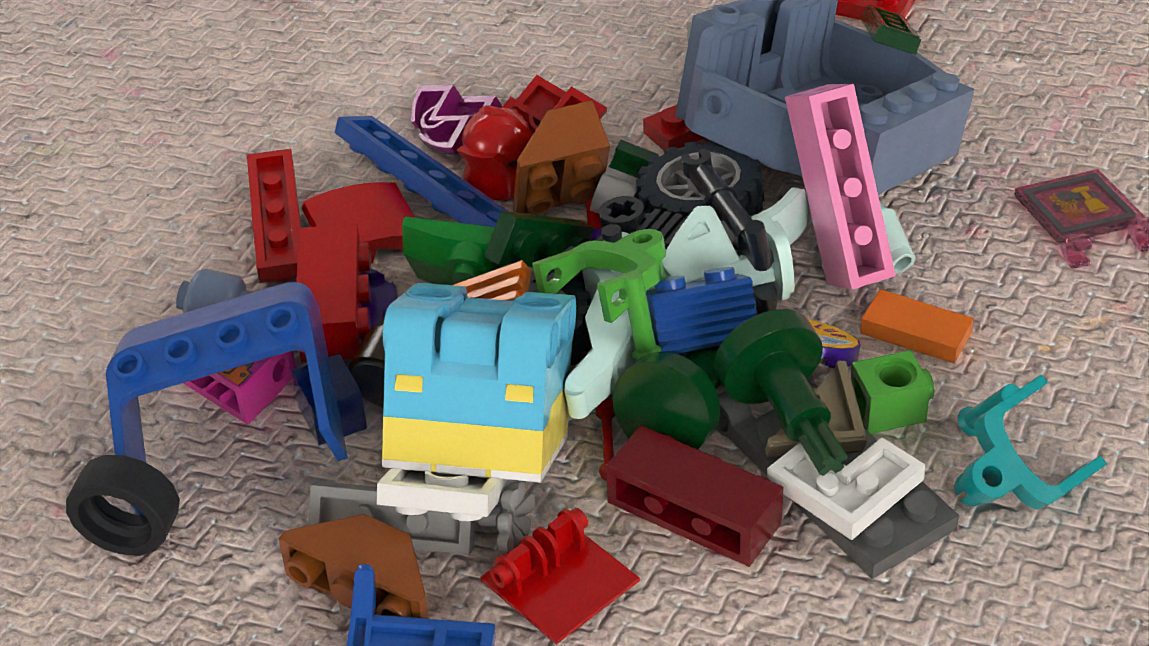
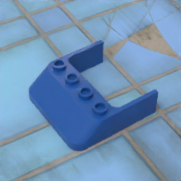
M287 282L145 324L127 332L118 343L106 369L115 455H125L146 462L138 396L289 351L298 350L306 355L319 431L337 461L348 459L320 309L312 291L302 283ZM131 505L139 515H144L138 508Z

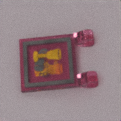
M1099 169L1015 188L1014 196L1057 242L1066 263L1072 269L1090 265V259L1087 258L1084 250L1092 248V239L1090 237L1128 229L1133 243L1139 251H1149V217H1145Z

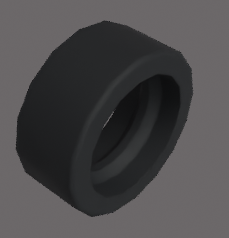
M102 455L91 459L80 472L66 498V514L72 526L86 540L100 548L123 555L142 556L156 551L166 540L179 512L180 498L173 483L161 471L146 462L125 455ZM103 496L124 500L138 508L144 515H135L122 511L110 504Z

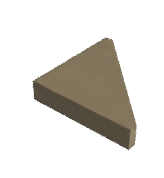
M840 360L836 363L835 369L813 390L819 400L823 401L831 412V420L828 425L844 452L864 451L867 442L866 433L847 363ZM781 428L767 440L765 448L766 457L783 456L800 441L790 440Z

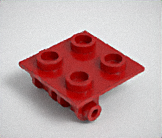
M574 508L571 511L568 509L561 510L557 518L548 524L547 529L538 527L533 531V537L525 536L522 538L519 546L506 555L500 554L494 560L495 566L480 577L481 582L556 645L640 582V577L584 534V528L589 523L586 515L579 508Z

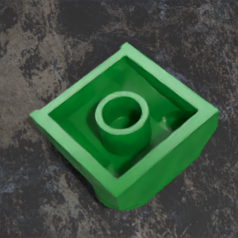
M404 217L402 223L403 253L419 279L432 284L454 285L507 266L499 265L484 257L495 227Z

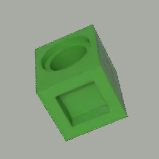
M911 350L852 362L851 381L864 429L870 434L927 421L929 400L934 398L935 393L934 383L930 372L926 368L922 369Z

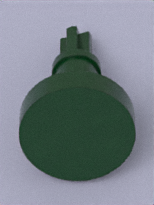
M777 309L756 315L736 327L719 346L714 359V368L728 395L735 401L745 404H759L770 401L782 422V429L787 437L792 441L801 442L820 475L824 476L831 470L835 473L841 471L844 468L842 462L848 457L828 425L831 420V412L826 404L819 400L807 380L820 362L823 351L821 339L806 316L798 311Z
M719 346L688 351L684 356L671 352L649 353L639 358L623 372L614 387L613 408L616 419L626 436L630 438L641 425L662 435H668L676 441L698 450L714 433L720 419V402L716 389L722 383L714 368V359Z

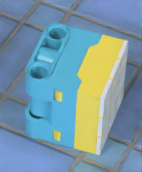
M416 283L392 302L387 308L383 324L385 370L382 467L541 483L568 437L569 412L564 387L565 381L571 373L572 339L576 323L575 295L525 292L523 296L509 301L468 297L465 286Z

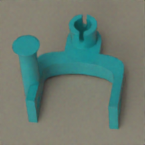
M1042 374L1022 388L1014 384H1008L975 407L967 406L958 413L957 420L960 429L967 435L977 436L978 442L985 452L965 468L964 473L960 474L955 481L954 489L956 496L962 492L967 494V496L960 500L963 504L977 506L982 503H991L1013 491L1028 507L1036 510L1042 509L1107 465L1100 455L1078 467L1056 485L1051 486L1039 479L1019 457L1005 431L1003 417L1005 412L1048 384Z

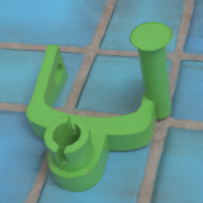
M653 229L639 230L628 234L615 243L587 241L572 250L532 263L539 293L556 294L581 270L587 268L610 269L624 273L597 283L604 321L613 323L627 309L635 346L631 353L632 358L638 360L646 354L662 352L661 347L655 344L646 296L648 289L658 284L661 278L667 277L662 261L666 256L662 232ZM554 269V277L547 282L548 273ZM619 290V297L612 303L613 294Z

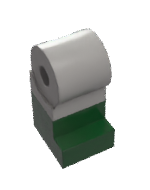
M620 140L611 163L598 183L591 202L590 211L599 213L602 204L612 198L630 196L638 199L636 179H639L638 172L642 166H648V160L651 157L659 156V154Z

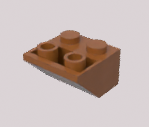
M592 100L547 111L517 160L513 202L514 212L539 215L548 212L553 207L569 203L584 204L593 199L598 183L603 173L606 172L610 143Z

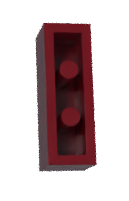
M640 425L606 465L607 501L609 504L748 567L751 566L782 524L783 486L771 482L766 477L750 473L723 461L717 456L706 454L676 441L668 435H662Z

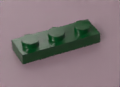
M501 210L484 257L499 265H510L523 260L528 267L533 268V262L560 254L570 246L577 247L584 242L590 241L594 227L580 220Z

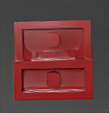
M374 182L346 186L309 198L302 205V210L311 227L357 223L360 243L369 242L371 264H373L377 249H403L402 223L404 217L415 218L395 182Z

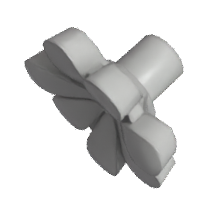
M523 481L511 482L508 490L501 496L500 505H496L488 517L483 516V518L478 520L480 526L497 527L499 531L497 547L499 550L509 553L520 545V540L524 536H528L531 528V519L525 516V514L530 513L535 507L534 494H525V483Z

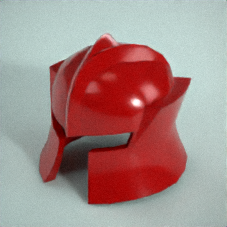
M486 105L480 108L478 113H474L475 115L465 125L462 135L463 146L457 149L465 161L463 180L492 200L513 199L517 166L510 167L508 163L518 160L531 139L532 132L523 116L517 112V109Z

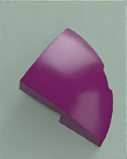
M454 84L420 85L412 103L411 122L415 128L420 129L421 133L418 136L426 146L438 152L457 154L459 153L457 149L463 146L462 135L465 125L475 115L474 113H478L479 109L486 105L501 108L502 104L496 95L461 96Z

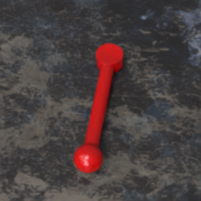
M605 399L595 408L596 416L601 419L604 463L600 466L599 474L605 481H607L606 465L614 457L612 418H614L615 413L613 400Z

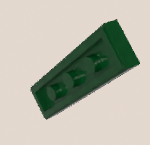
M865 6L861 21L873 41L907 53L917 54L921 43L920 36L904 16L875 6Z

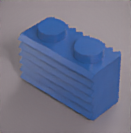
M722 267L704 271V280L691 283L685 282V276L661 278L659 283L655 285V289L646 291L655 344L661 347L662 352L675 354L720 346L723 340L736 327L757 315L751 277L735 274L734 267Z

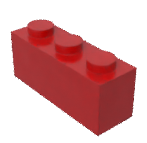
M357 223L299 228L296 282L306 285L312 291L319 305L329 361L352 359L362 343V337H365L371 329L368 307H362V304L371 303L369 274H363L365 271H371L369 242L360 243ZM299 351L301 363H307L305 353Z

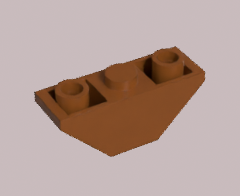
M360 514L286 530L278 538L286 575L296 584L302 587L311 586L333 596L345 607L352 608L354 574L359 565L367 564L373 567L375 573L376 615L429 619L426 594L409 533L368 515Z

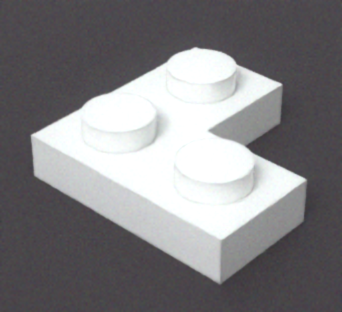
M883 437L850 464L844 465V468L837 473L831 470L824 476L820 475L801 442L767 468V479L783 486V494L850 540L858 536L924 480L925 474L924 463Z

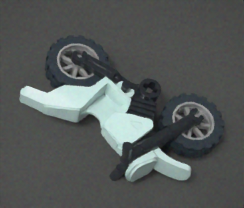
M697 141L684 143L685 147L678 149L673 146L664 150L663 155L651 157L648 160V166H642L639 170V179H636L638 199L630 196L616 197L606 201L600 207L599 215L602 235L596 241L615 243L630 233L644 229L662 232L666 249V256L662 261L667 277L685 276V282L691 283L704 280V271L734 267L735 274L749 276L753 281L752 288L754 290L757 315L776 310L777 298L780 301L790 298V293L794 292V269L790 245L802 234L807 225L809 205L806 190L792 187L781 200L762 212L764 188L761 165L758 159L753 160L747 155L737 153L713 141H706V144L697 145ZM570 246L568 249H566V250L563 251V252L572 250V249L575 248V247H574V246ZM587 268L581 270L556 293L575 295L576 323L572 339L571 365L574 366L582 359L583 351L589 352L568 375L565 381L564 391L570 417L574 419L585 418L612 394L621 374L637 361L631 356L635 346L628 310L626 309L613 323L604 321L597 283L624 274L622 272L602 268ZM554 269L548 273L547 282L554 277ZM534 272L531 274L528 292H538ZM619 290L613 294L612 303L619 297Z

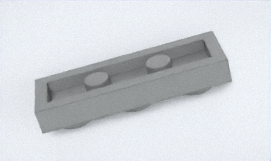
M316 481L310 485L308 526L365 514L409 533L414 550L470 555L473 551L475 521H459L451 518L448 512L430 510L420 515L398 513L395 511L394 506L377 505V487L323 481Z

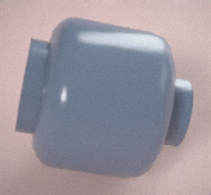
M202 269L195 273L190 282L183 281L177 293L176 308L186 313L252 292L246 291V284L239 276L211 269Z

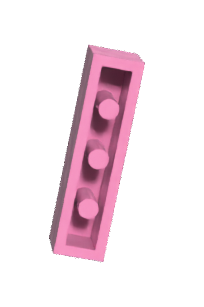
M827 84L785 96L826 283L853 290L896 276L854 84Z

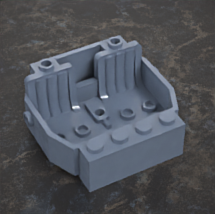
M737 0L725 5H715L713 9L693 15L675 116L684 120L686 126L700 136L737 153L747 155L753 160L758 159L761 164L772 169L802 176L785 96L827 84H854L878 195L958 154L975 89L959 83L960 79L957 76L944 72L918 52L915 55L873 41L868 32L835 20L838 0Z

